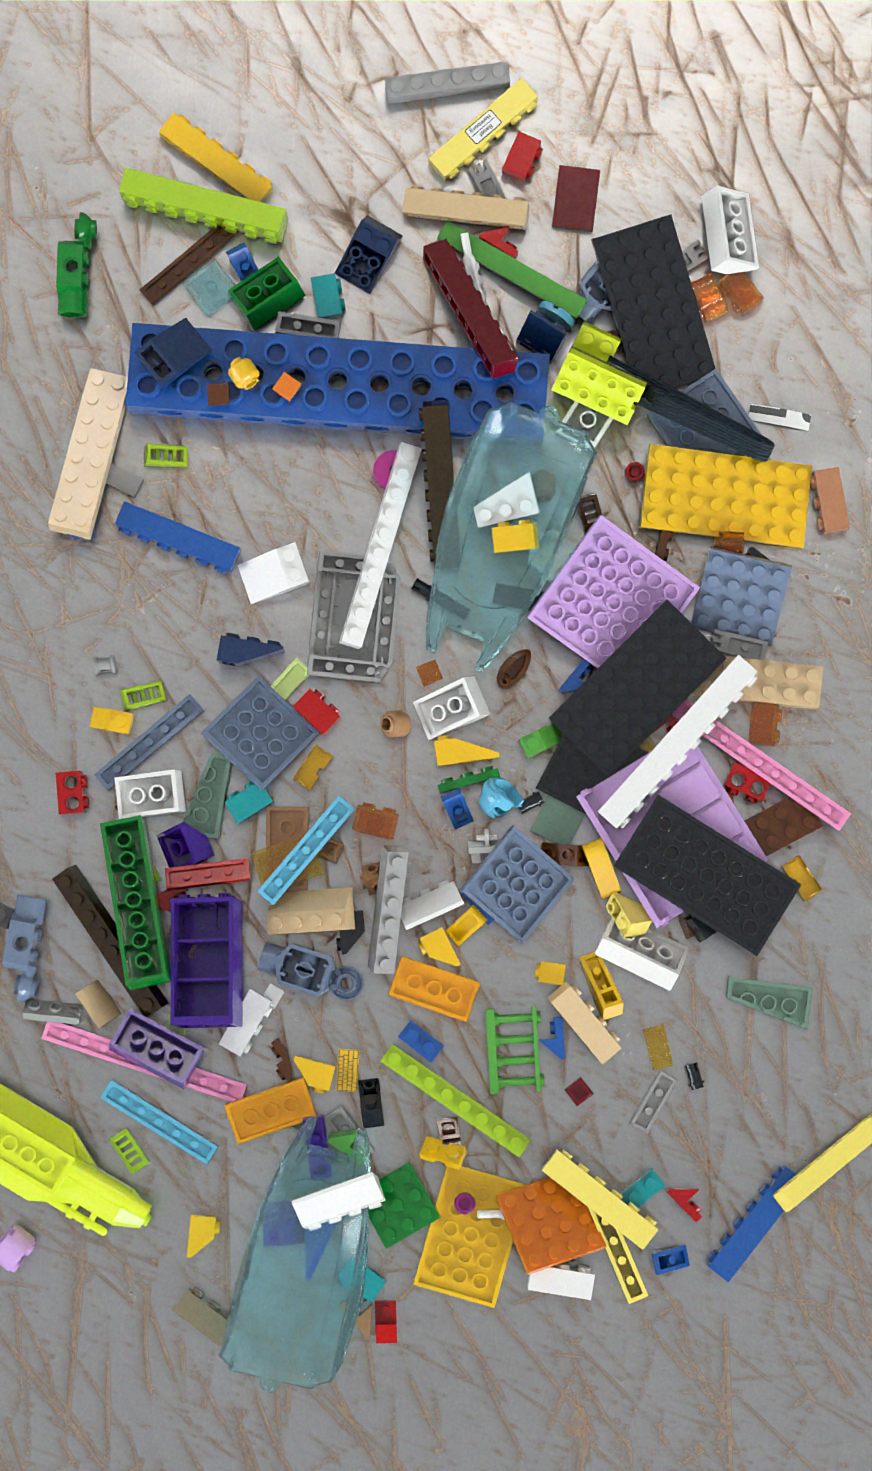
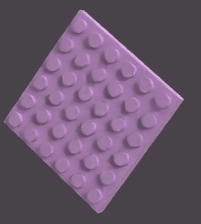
M599 515L529 612L527 618L593 666L599 668L666 599L682 613L700 587L605 517Z

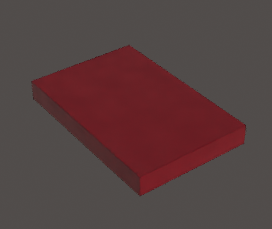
M559 165L552 227L593 232L600 170Z

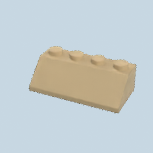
M353 887L284 892L274 905L269 903L266 913L268 935L355 929Z

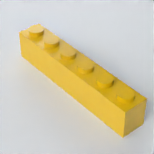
M174 112L159 130L161 138L240 197L262 203L266 201L273 192L272 182L266 176L262 175L260 177L254 173L255 169L250 164H242L238 161L239 157L230 150L226 152L221 148L223 145L214 138L210 140L205 136L206 132L198 126L194 128L189 124L190 120L184 115L180 114L178 116Z

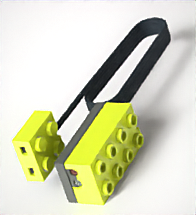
M585 321L583 322L551 390L628 425L636 406L639 405L746 456L762 462L768 461L774 449L773 447H775L771 440L674 387L612 357L620 344L621 338ZM648 381L661 387H649L645 395V399L649 403L640 400Z

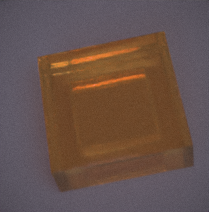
M435 659L416 667L424 687L443 679Z

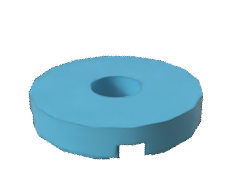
M542 301L540 303L538 311L545 314L548 321L560 323L565 327L564 330H573L576 325L575 319L562 308H554V303L549 301Z

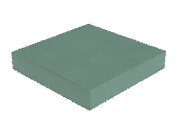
M548 795L530 831L553 843L571 844L585 813Z

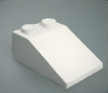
M295 542L237 565L251 605L310 584Z
M475 676L459 679L413 702L428 740L442 736L490 715Z
M173 769L114 778L119 819L138 815L148 817L186 812L182 771Z

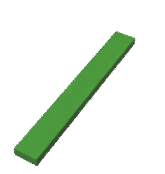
M447 220L437 239L439 241L447 239L450 246H454L455 250L464 254L460 234L469 232ZM469 233L472 254L479 264L542 300L554 303L556 308L564 309L572 317L578 318L588 302L587 299Z

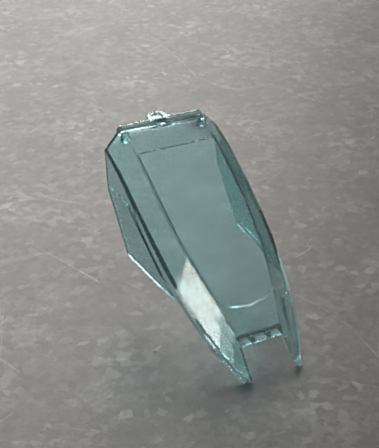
M509 402L505 406L489 409L477 433H475L451 490L436 549L437 558L427 612V651L434 654L445 627L484 642L474 670L482 672L505 646L533 603L536 595L539 596L571 526L597 454L589 439V434L586 431L559 421L560 414L556 408L545 406L538 413ZM530 472L540 513L504 522H510V526L518 525L519 520L530 519L531 523H537L540 548L494 553L492 528L498 527V524L478 528L473 507Z
M310 1116L284 1155L267 1190L264 1201L260 1203L235 1282L219 1357L228 1365L230 1371L259 1377L261 1388L268 1393L276 1392L280 1388L281 1383L312 1389L316 1385L332 1382L344 1362L363 1300L368 1255V1207L361 1209L362 1213L350 1217L347 1214L341 1216V1221L329 1224L328 1221L322 1223L321 1228L309 1231V1228L305 1229L302 1227L291 1201L370 1173L369 1141L367 1130L359 1127L351 1154L310 1145L317 1117Z

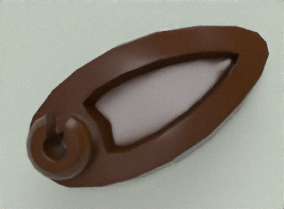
M521 649L504 661L497 674V683L501 688H509L515 685L525 675L531 660L530 650Z

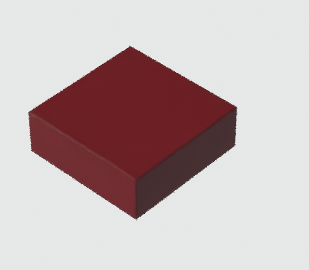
M581 1077L564 1089L576 1106H579L594 1094Z

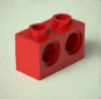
M733 762L723 786L727 788L726 792H730L735 796L740 793L746 796L745 800L757 804L758 801L763 802L771 783L751 769ZM734 774L742 777L743 781L740 786L732 783V776ZM755 782L759 783L762 787L759 794H754L751 791V785Z
M83 771L55 773L59 815L86 813V808H89V798L84 793V788L87 787V776L83 775ZM70 777H76L77 785L74 788L67 786V780ZM73 797L79 800V805L75 809H71L68 805L69 800Z

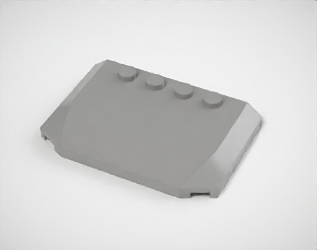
M319 551L307 675L375 683L381 682L393 661L401 581L392 558H388L362 647L357 649L341 644L339 641L365 555Z

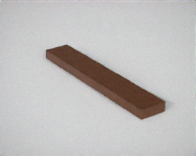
M217 225V228H212L139 290L154 306L241 232L237 231L236 234L224 230L225 227L222 228Z

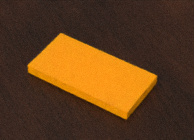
M401 955L388 995L467 1022L480 982Z
M304 1077L224 1104L237 1145L302 1123L303 1117L317 1116Z

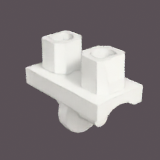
M484 829L485 835H476L477 841H468V853L471 854L472 863H482L483 853H490L500 841L497 840V835H489V829Z

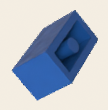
M410 1020L398 1036L430 1063L444 1047L443 1044L412 1020Z

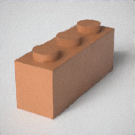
M839 467L815 470L812 473V477H810L811 489H815L816 497H813L815 509L819 510L820 517H817L818 529H822L823 534L847 531L850 526Z

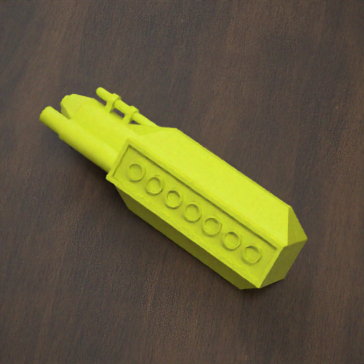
M0 1083L1 1185L26 1200L49 1203L65 1213L69 1219L77 1220L87 1230L91 1229L102 1236L107 1234V1229L95 1222L97 1217L114 1226L141 1228L142 1225L147 1226L152 1218V1215L149 1214L152 1205L144 1201L132 1187L97 1167L72 1126ZM81 1206L91 1212L90 1217L88 1218L78 1212L77 1208Z

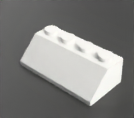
M718 185L701 196L711 271L732 274L758 269L759 264L749 194Z
M611 917L595 955L670 991L681 972L690 948L649 928L643 935L624 938Z
M371 1172L291 1202L302 1227L313 1231L321 1228L322 1223L329 1221V1224L341 1221V1216L349 1214L351 1217L362 1213L361 1209L382 1206L381 1202L386 1200L378 1176Z

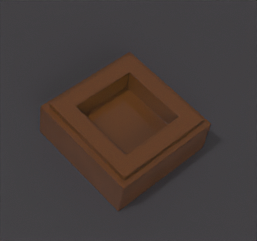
M228 383L207 384L209 406L230 405Z

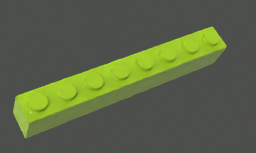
M392 1043L381 1059V1062L516 1156L520 1157L530 1143L531 1139L395 1044Z

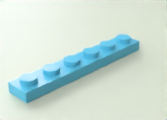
M338 796L257 892L274 905L355 808L341 796Z
M113 1080L109 1082L100 1097L206 1165L218 1148L213 1142Z

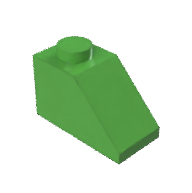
M553 723L520 738L518 741L527 759L558 745L562 734Z

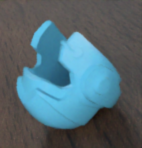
M501 777L486 780L479 797V805L482 811L493 819L505 816L512 806L515 808L522 807L524 802L518 790Z

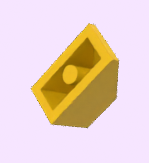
M94 707L90 727L131 735L135 715L113 709Z
M443 927L420 938L421 942L418 945L423 955L427 953L429 957L454 966L461 965Z
M295 1055L294 1061L308 1086L313 1087L312 1091L322 1094L325 1093V1090L330 1091L336 1066Z
M191 1214L187 1258L193 1257L211 1242L216 1234L220 1233L221 1221H217V1216Z

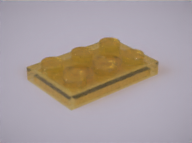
M303 837L251 852L261 886ZM318 853L292 884L324 874Z

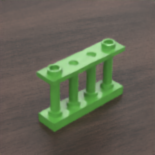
M536 1006L531 1007L532 1013L499 1015L494 1013V1009H485L490 1094H499L498 1089H503V1086L536 1085V1091H541V1087L544 1086V1074H540L537 1032V1023H541V1013L536 1011ZM532 1022L533 1034L509 1036L495 1034V1026H499V1023ZM533 1043L534 1055L501 1057V1055L496 1053V1047H500V1044ZM535 1064V1076L502 1078V1076H498L497 1068H501V1065Z

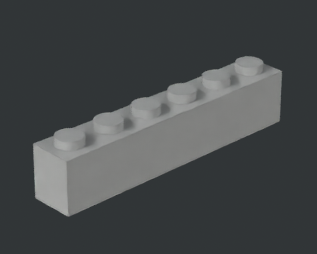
M508 61L385 78L388 104L510 88Z
M382 845L368 967L373 973L394 974L409 854L403 846Z

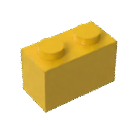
M530 519L519 520L518 525L510 526V522L497 523L498 527L492 528L494 553L540 548L537 523H531Z

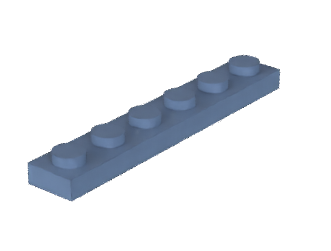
M189 694L94 775L109 791L115 786V777L128 775L203 711L202 707Z

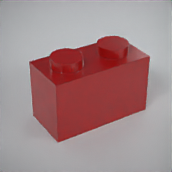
M519 131L502 167V173L523 183L526 178H531L535 169L532 166L535 159L539 160L543 151L541 140Z
M309 688L294 704L293 708L325 736L340 720L341 717L338 715L340 711L332 703L328 706L323 701L325 697L317 689L312 691Z

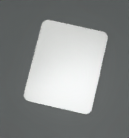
M269 984L263 996L273 1001L271 1006L275 1009L284 991L273 984Z

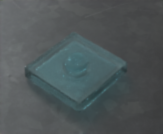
M213 259L182 283L207 316H210L232 299L228 290L235 286V283L216 259Z

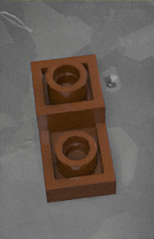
M278 1037L271 1042L273 1047L270 1049L277 1059L279 1057L283 1059L277 1064V1074L282 1080L286 1079L289 1082L293 1079L292 1067L288 1053Z

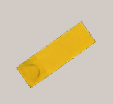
M450 735L439 736L438 741H434L438 767L500 758L499 752L456 738L450 739Z
M595 952L579 957L594 1003L602 1019L606 1020L622 1014L623 1000L602 957L595 955Z

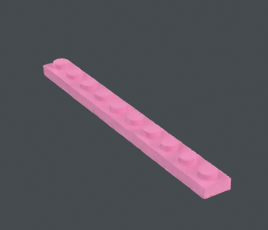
M686 699L672 715L680 720L694 704ZM715 720L713 722L716 726L708 735L704 732L703 737L838 831L841 830L850 817V812L719 721Z
M46 1023L41 1039L161 1078L110 1051L109 1044L112 1039L64 1023ZM196 1067L185 1087L232 1102L243 1098L247 1084Z

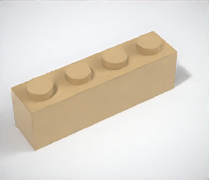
M565 982L549 995L547 999L603 1065L622 1049L618 1044L620 1039L613 1031L609 1033L605 1029L607 1023L600 1015L596 1018L592 1013L595 1009L588 1000L582 1001L579 997L582 994L574 984L570 986Z

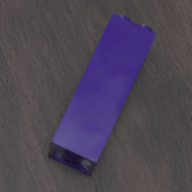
M219 893L218 897L211 896V894H198V898L182 894L177 895V898L171 899V1026L178 1028L243 1027L242 901L237 899L236 896H231L230 893Z

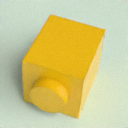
M540 961V965H536L534 977L538 978V982L563 985L566 965Z

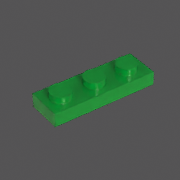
M493 766L482 768L481 773L473 775V771L461 774V778L453 780V777L440 780L441 784L437 786L441 794L481 783L490 778L500 777L498 768L493 769Z

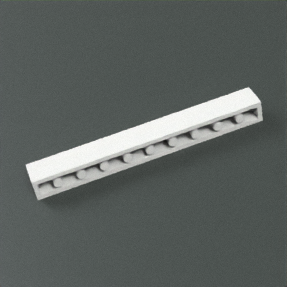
M403 442L398 446L339 643L357 649L362 647L422 448Z
M738 655L601 807L598 813L616 829L619 827L624 828L631 821L629 816L634 811L638 813L645 805L643 800L648 795L652 797L658 791L659 787L657 785L662 779L667 781L673 774L671 769L676 764L680 766L687 758L686 752L690 748L694 750L701 743L699 738L704 732L707 735L716 726L713 722L718 717L722 719L730 710L727 708L732 701L736 703L743 696L741 691L746 686L750 688L758 679L755 676L758 671Z

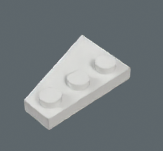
M530 472L473 507L478 528L540 513Z

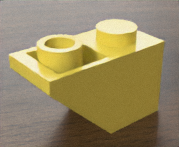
M617 892L612 893L606 908L624 938L645 934L652 920L643 905Z

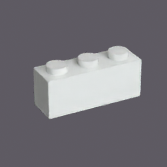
M250 989L243 1000V1027H228L219 1045L238 1056H242L243 1053L247 1055L253 1045L250 1042L253 1035L258 1036L263 1027L260 1024L264 1016L268 1018L274 1008L271 1006L273 1001Z

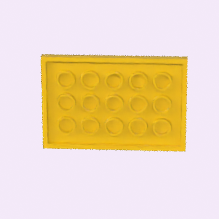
M446 1166L435 1205L441 1218L432 1222L429 1226L413 1285L495 1308L513 1239L505 1220L501 1218H478L477 1211L500 1209L496 1200L497 1195L527 1184L461 1166L460 1170ZM460 1193H470L475 1199V1208L469 1214L459 1213L454 1206L455 1198Z

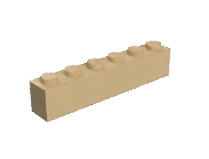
M412 185L411 188H405L402 213L407 217L448 220L496 227L509 226L514 229L527 230L530 205L523 197L505 199V196L494 194L493 197L484 196L485 194L479 192H472V195H468L460 190H452V193L444 192V189L441 188L423 190L422 186Z

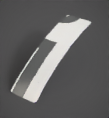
M750 405L749 417L752 421L809 430L811 419L809 414L769 406Z

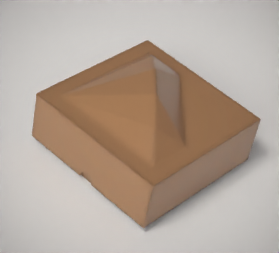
M330 838L317 853V857L336 864L345 845Z

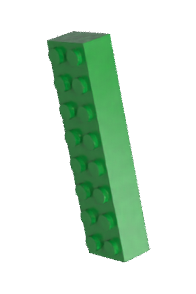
M141 815L100 823L125 985L130 990L171 982L146 821Z

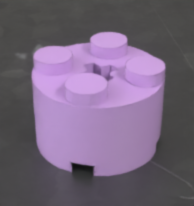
M16 1222L0 1238V1265L7 1271L11 1270L13 1273L21 1265L23 1255L28 1256L36 1244L35 1238Z

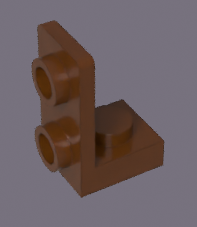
M542 842L541 849L559 865L589 866L582 845Z

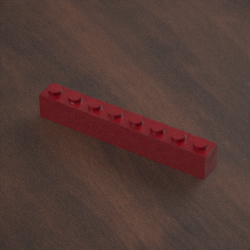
M447 239L425 245L423 248V261L492 379L515 372L516 362H518L517 353L510 348L507 336L503 335L500 331V325L497 320L493 319L490 307L484 304L481 292L474 287L471 275H467L462 260L457 258L454 246H450Z

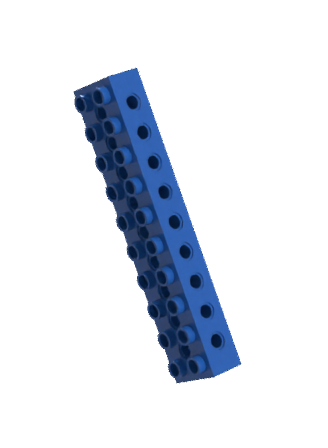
M132 323L125 405L130 414L421 436L420 429H424V421L419 420V408H423V401L448 400L451 438L538 445L543 443L550 354L516 352L518 356L516 371L492 379L475 348L194 327L212 351L166 388L162 389L134 352L171 326ZM238 357L241 359L249 358L258 371L264 374L261 381L247 390L236 387L228 375V370L231 367L230 363ZM219 368L222 370V373L216 380H210L205 376L209 369ZM284 372L290 376L300 374L305 377V381L290 402L272 390ZM341 377L347 383L342 389H334L330 386L331 380ZM382 380L387 382L389 386L384 392H375L371 388L372 384L375 381ZM228 383L230 405L209 406L207 384ZM423 383L429 386L430 391L426 395L420 396L414 393L413 387ZM464 386L469 388L472 394L468 398L461 399L455 395L454 391ZM500 390H509L513 394V398L508 402H502L496 397V393Z

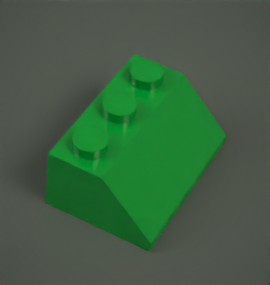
M279 256L228 290L229 295L254 330L278 315V311H284L306 296L297 279Z

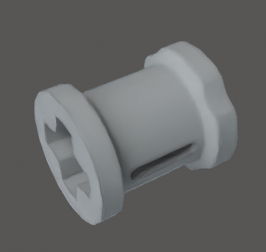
M111 655L108 658L93 657L94 674L98 675L104 672L116 673L115 656Z

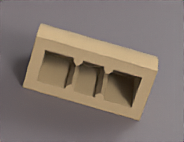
M98 979L75 994L98 1028H102L122 1014Z

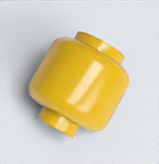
M238 357L230 363L231 367L228 370V375L236 387L247 390L257 384L259 371L249 358L241 359Z

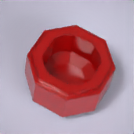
M639 462L629 463L625 468V477L631 483L640 482L645 476L644 466Z

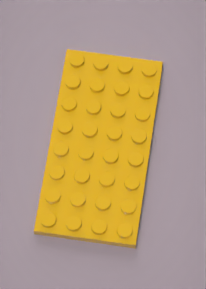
M649 444L640 527L803 548L812 465L775 460L762 462L745 456Z

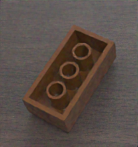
M791 797L744 820L766 856L823 827L817 815Z

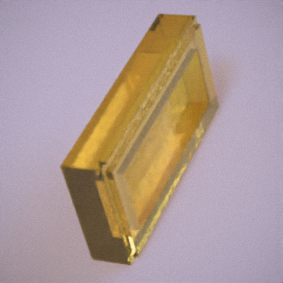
M664 1024L643 1029L652 1070L673 1066Z

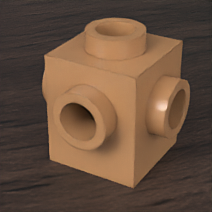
M380 862L361 867L363 876H360L363 888L367 887L369 895L376 894Z

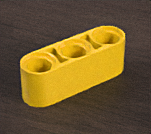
M602 838L582 845L601 899L610 897L613 892L620 893L621 888Z

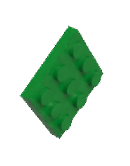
M411 1162L379 1179L386 1200L381 1202L382 1206L375 1209L364 1208L386 1249L441 1218Z

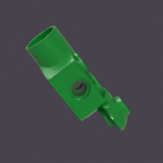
M80 212L79 219H75L74 236L79 241L58 242L56 288L58 315L63 317L79 318L87 316L88 290L86 289L90 288V277L87 274V268H90L91 264L88 252L91 251V239H96L97 221L92 220L83 212ZM73 268H77L76 271L70 272Z

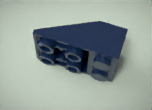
M367 215L361 220L335 274L371 293L394 255L403 235Z
M531 310L517 337L516 343L532 353L550 354L549 363L552 364L565 343L567 332L564 331L565 327L555 321L552 323L546 319L547 316L542 312Z
M184 318L149 340L134 353L159 386L164 389L210 353L212 349L188 319Z
M226 633V636L221 635L217 661L219 664L242 667L283 654L285 649L277 641L268 640L267 643H262L259 638L247 636V640L240 639L237 634Z

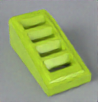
M146 443L144 446V466L187 467L188 446ZM151 450H155V460H151ZM160 451H163V460H160ZM168 451H172V461H168ZM177 451H180V462L176 461Z
M161 680L122 689L119 692L124 712L166 701ZM153 687H156L158 698L154 697ZM146 689L148 690L150 700H146L144 692ZM138 691L142 702L137 700L136 692ZM127 694H131L133 704L129 703Z
M128 1127L109 1139L131 1174L150 1163ZM126 1136L128 1140L119 1145L117 1141ZM131 1143L133 1145L127 1151H122V1148ZM136 1150V1155H134L130 1159L126 1157L128 1154ZM141 1157V1162L134 1166L131 1165V1162Z

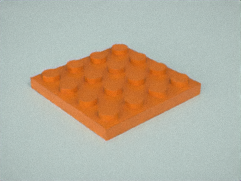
M551 1177L496 1196L527 1275L605 1249L606 1247L588 1206Z

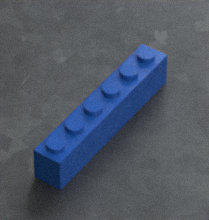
M125 501L115 522L116 527H119L118 531L123 534L130 535V533L138 535L137 539L149 543L151 540L156 542L157 547L168 551L171 548L176 550V555L186 559L188 556L196 558L195 562L203 566H207V563L215 566L214 570L226 574L227 571L232 573L241 551L238 546Z
M785 1165L782 1168L778 1167L772 1174L774 1179L769 1185L766 1183L760 1189V1197L757 1201L752 1200L746 1208L748 1211L743 1218L740 1216L733 1224L735 1229L730 1235L727 1233L720 1241L722 1246L718 1251L713 1250L707 1258L709 1261L707 1266L727 1282L732 1279L784 1212L772 1195L797 1175Z

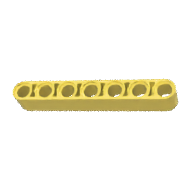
M872 1113L772 1195L785 1213L797 1206L872 1143Z

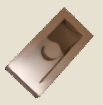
M347 1299L343 1300L339 1307L364 1336L368 1338L371 1333L373 1303L359 1314L360 1308L353 1300L350 1302Z

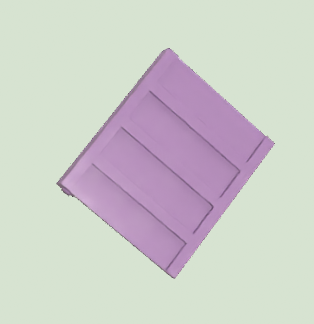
M698 746L694 750L690 748L686 752L687 758L680 766L676 764L671 769L673 774L667 781L663 779L657 785L659 787L658 791L652 797L648 795L643 800L645 805L638 813L634 811L629 816L631 821L624 828L619 827L616 829L598 811L650 753L596 786L584 789L580 792V795L576 796L615 861L620 856L657 795L665 798L763 861H768ZM624 874L656 928L667 925L669 920L684 912Z

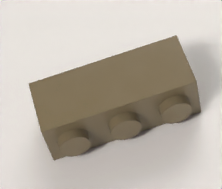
M189 1288L172 1311L223 1349L239 1328V1325L236 1324L238 1322L237 1319L230 1314L224 1315L220 1312L221 1307L215 1302L211 1301L209 1303L203 1299L204 1294L198 1289L194 1288L192 1290Z

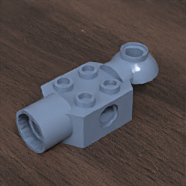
M596 261L577 283L580 290L578 295L588 301L578 318L582 322L585 321L589 324L592 323L602 310L612 311L599 265Z
M17 895L15 910L9 923L2 961L3 966L22 971L21 975H17L14 985V994L17 995L18 1003L24 1002L30 997H35L37 993L39 979L34 978L36 966H33V962H37L39 950L36 949L37 941H41L43 929H40V925L43 923L47 901ZM23 937L27 940V946L24 949L20 946V940Z
M266 942L258 963V970L277 976L278 984L317 997H321L328 990H331L338 999L349 1001L359 996L363 989L364 981L357 969L350 966L336 968L333 956L292 943L285 948ZM346 977L352 980V986L349 989H344L342 986V980Z

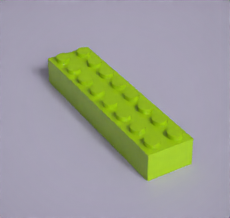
M126 167L119 188L123 202L129 207H145L146 211L157 213V211L164 212L166 216L171 218H177V216L184 217L188 222H203L205 226L210 228H217L218 225L222 228L225 227L224 230L236 234L237 231H240L249 238H265L266 242L276 244V242L282 243L289 220L286 208Z

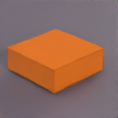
M284 372L272 390L290 402L302 384Z

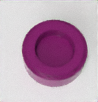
M463 1192L456 1196L454 1206L459 1213L469 1214L475 1208V1199L470 1193Z

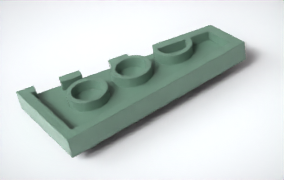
M211 753L201 775L200 783L197 789H195L189 808L185 812L183 822L209 838L219 839L232 763L224 755Z
M729 977L726 998L808 1029L813 988Z

